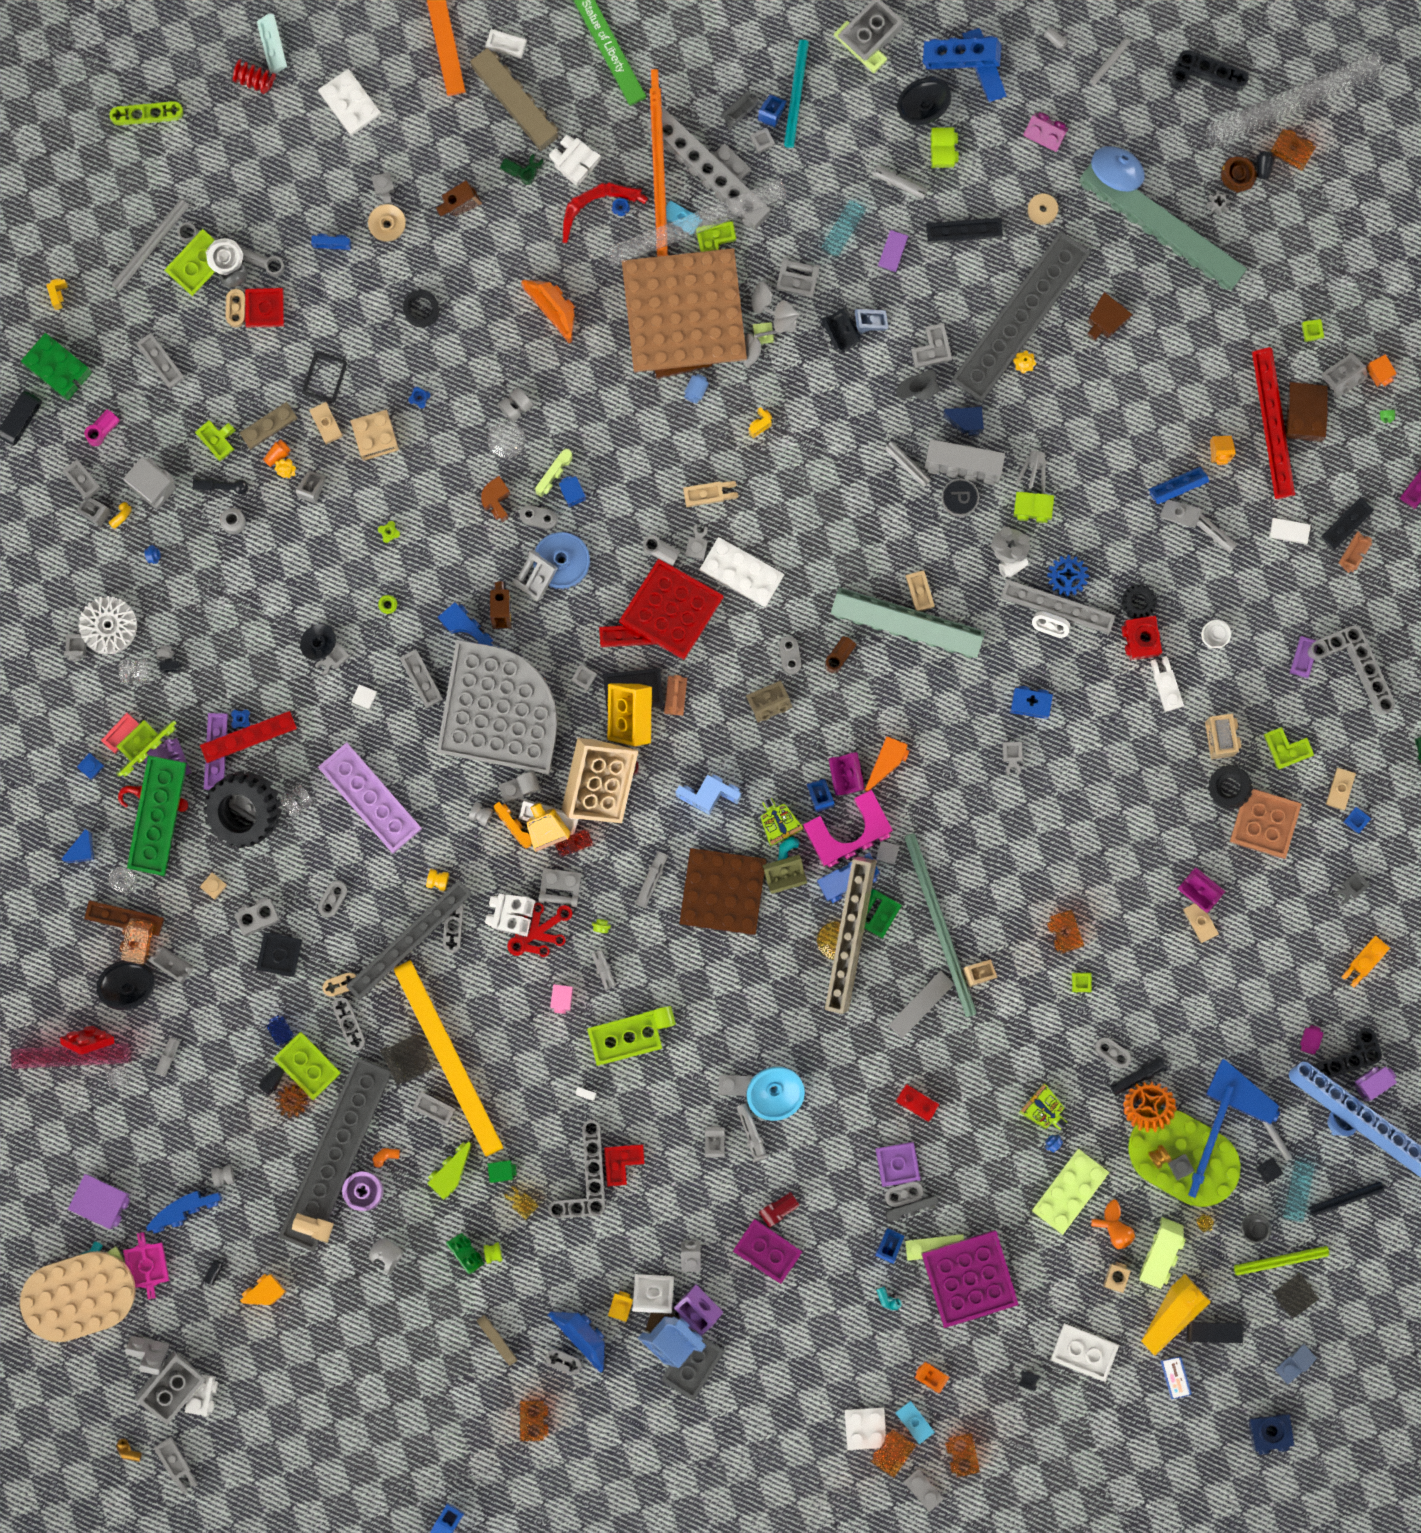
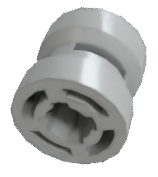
M475 802L468 819L472 821L478 820L480 825L486 827L494 810L489 807L482 808V804Z
M226 1165L223 1169L218 1167L211 1168L214 1187H220L225 1182L228 1185L235 1183L232 1165Z

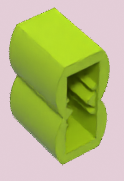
M954 127L931 128V168H954L955 162H958V151H955V144H958V133H954Z
M1016 492L1013 517H1017L1019 521H1029V518L1036 519L1038 523H1047L1048 520H1052L1054 495Z

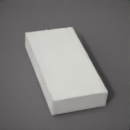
M491 29L485 47L521 59L527 40Z
M1273 518L1269 538L1307 544L1311 525Z

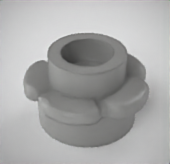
M160 646V649L155 651L157 652V658L160 660L172 658L174 652L168 646Z

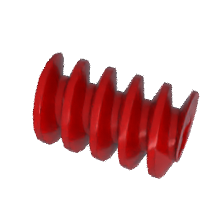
M239 59L234 68L233 81L235 83L240 81L242 86L247 84L248 88L254 87L255 91L261 90L262 94H266L272 87L276 74L273 73L269 77V70L262 74L261 67L255 71L254 64L248 68V62L246 61L242 66L241 59Z

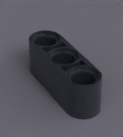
M24 390L0 426V439L15 446L39 410L42 400Z
M1190 1322L1187 1325V1342L1243 1343V1323Z

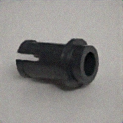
M215 1259L209 1263L211 1266L202 1280L214 1286L220 1272L224 1270V1264Z

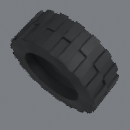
M1221 766L1210 776L1208 790L1210 796L1219 806L1226 809H1237V807H1242L1244 803L1249 801L1248 799L1251 797L1253 790L1252 780L1239 766ZM1228 778H1235L1240 784L1238 793L1233 796H1226L1221 790L1223 781Z

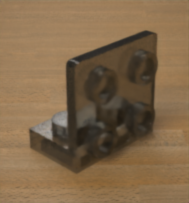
M417 1034L391 1047H385L380 1050L398 1086L433 1069V1065Z

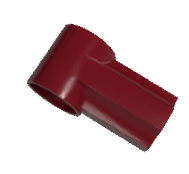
M790 1192L775 1203L772 1202L759 1211V1214L770 1228L800 1205Z

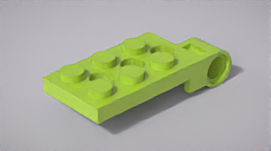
M667 1006L587 1028L596 1065L600 1066L662 1049L658 1030L676 1025L672 1007ZM646 1027H651L654 1030V1034L650 1038L643 1036L642 1032ZM625 1033H634L635 1040L632 1043L625 1042ZM608 1037H614L616 1039L615 1047L608 1048L605 1045V1040Z

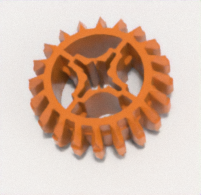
M1153 1081L1150 1082V1085H1146L1143 1082L1142 1087L1136 1084L1135 1090L1130 1088L1129 1094L1125 1096L1126 1101L1123 1102L1124 1114L1127 1115L1126 1119L1128 1122L1132 1121L1131 1125L1133 1127L1138 1125L1139 1131L1146 1128L1148 1133L1149 1129L1153 1128V1131L1156 1132L1157 1127L1163 1130L1164 1124L1169 1125L1170 1119H1174V1113L1176 1112V1106L1174 1105L1176 1101L1173 1098L1172 1092H1168L1167 1087L1161 1089L1160 1083L1154 1086ZM1141 1099V1104L1138 1105L1137 1109H1134L1135 1103ZM1165 1104V1110L1159 1115L1158 1110Z

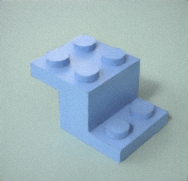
M714 774L712 777L706 776L697 794L694 793L695 790L686 785L684 787L679 785L675 792L677 798L710 815L720 796L738 804L741 799L740 789L736 786L723 784V780Z

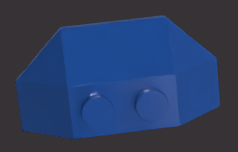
M550 1312L548 1316L601 1373L604 1370V1334L598 1328L594 1330L589 1325L592 1321L584 1313L580 1315L574 1312Z

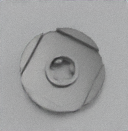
M1003 527L994 535L991 548L995 552L994 555L1003 562L1014 563L1018 560L1023 561L1030 549V538L1016 529Z

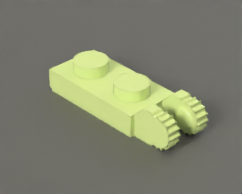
M563 449L562 453L553 462L535 488L537 495L542 497L544 493L548 494L553 487L551 483L555 478L558 479L564 471L562 467L568 466L570 461H572L570 450Z

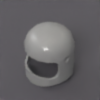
M383 1238L371 1247L369 1258L373 1263H376L379 1259L384 1262V1272L390 1275L404 1251L390 1240Z

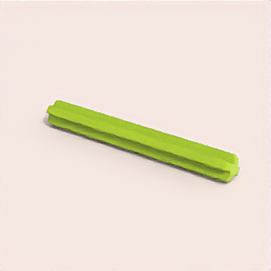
M1327 1246L1234 1265L1235 1275L1248 1274L1328 1257L1330 1253Z

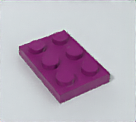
M755 1219L733 1249V1252L780 1284H782L802 1254L801 1250Z

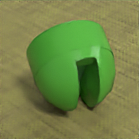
M1395 410L1380 411L1381 421L1384 423L1393 422Z

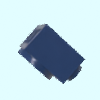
M1290 1414L1248 1419L1252 1448L1259 1455L1269 1454L1271 1449H1278V1452L1289 1451L1290 1447L1295 1446ZM1273 1425L1276 1429L1275 1434L1272 1436H1268L1266 1432L1267 1427Z

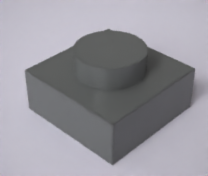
M1186 1154L1167 1163L1176 1180L1194 1172Z

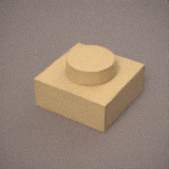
M211 873L200 888L216 900L227 887V884Z

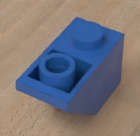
M448 1502L430 1533H453L465 1512Z

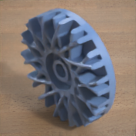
M567 532L550 534L543 538L535 548V551L541 557L558 568L549 584L550 588L570 589V587L580 584L581 580L588 573L590 567L588 549L584 542L573 534ZM564 558L565 562L560 564L558 563V559Z

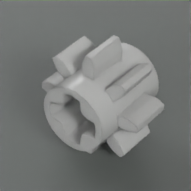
M1217 191L1215 196L1209 195L1208 199L1211 202H1208L1206 207L1211 208L1210 214L1215 212L1220 216L1222 211H1228V207L1225 205H1229L1231 200L1226 199V193L1222 195Z

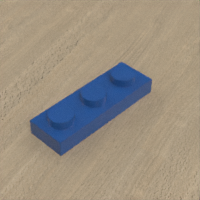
M1198 467L1150 488L1149 493L1154 501L1159 504L1196 487H1200L1208 483L1209 479L1203 469Z

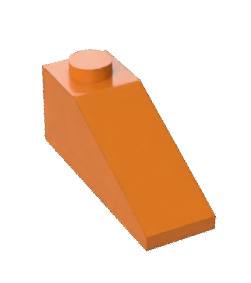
M886 736L864 792H868L878 785L901 764L902 760L906 761L909 750H906L907 744Z

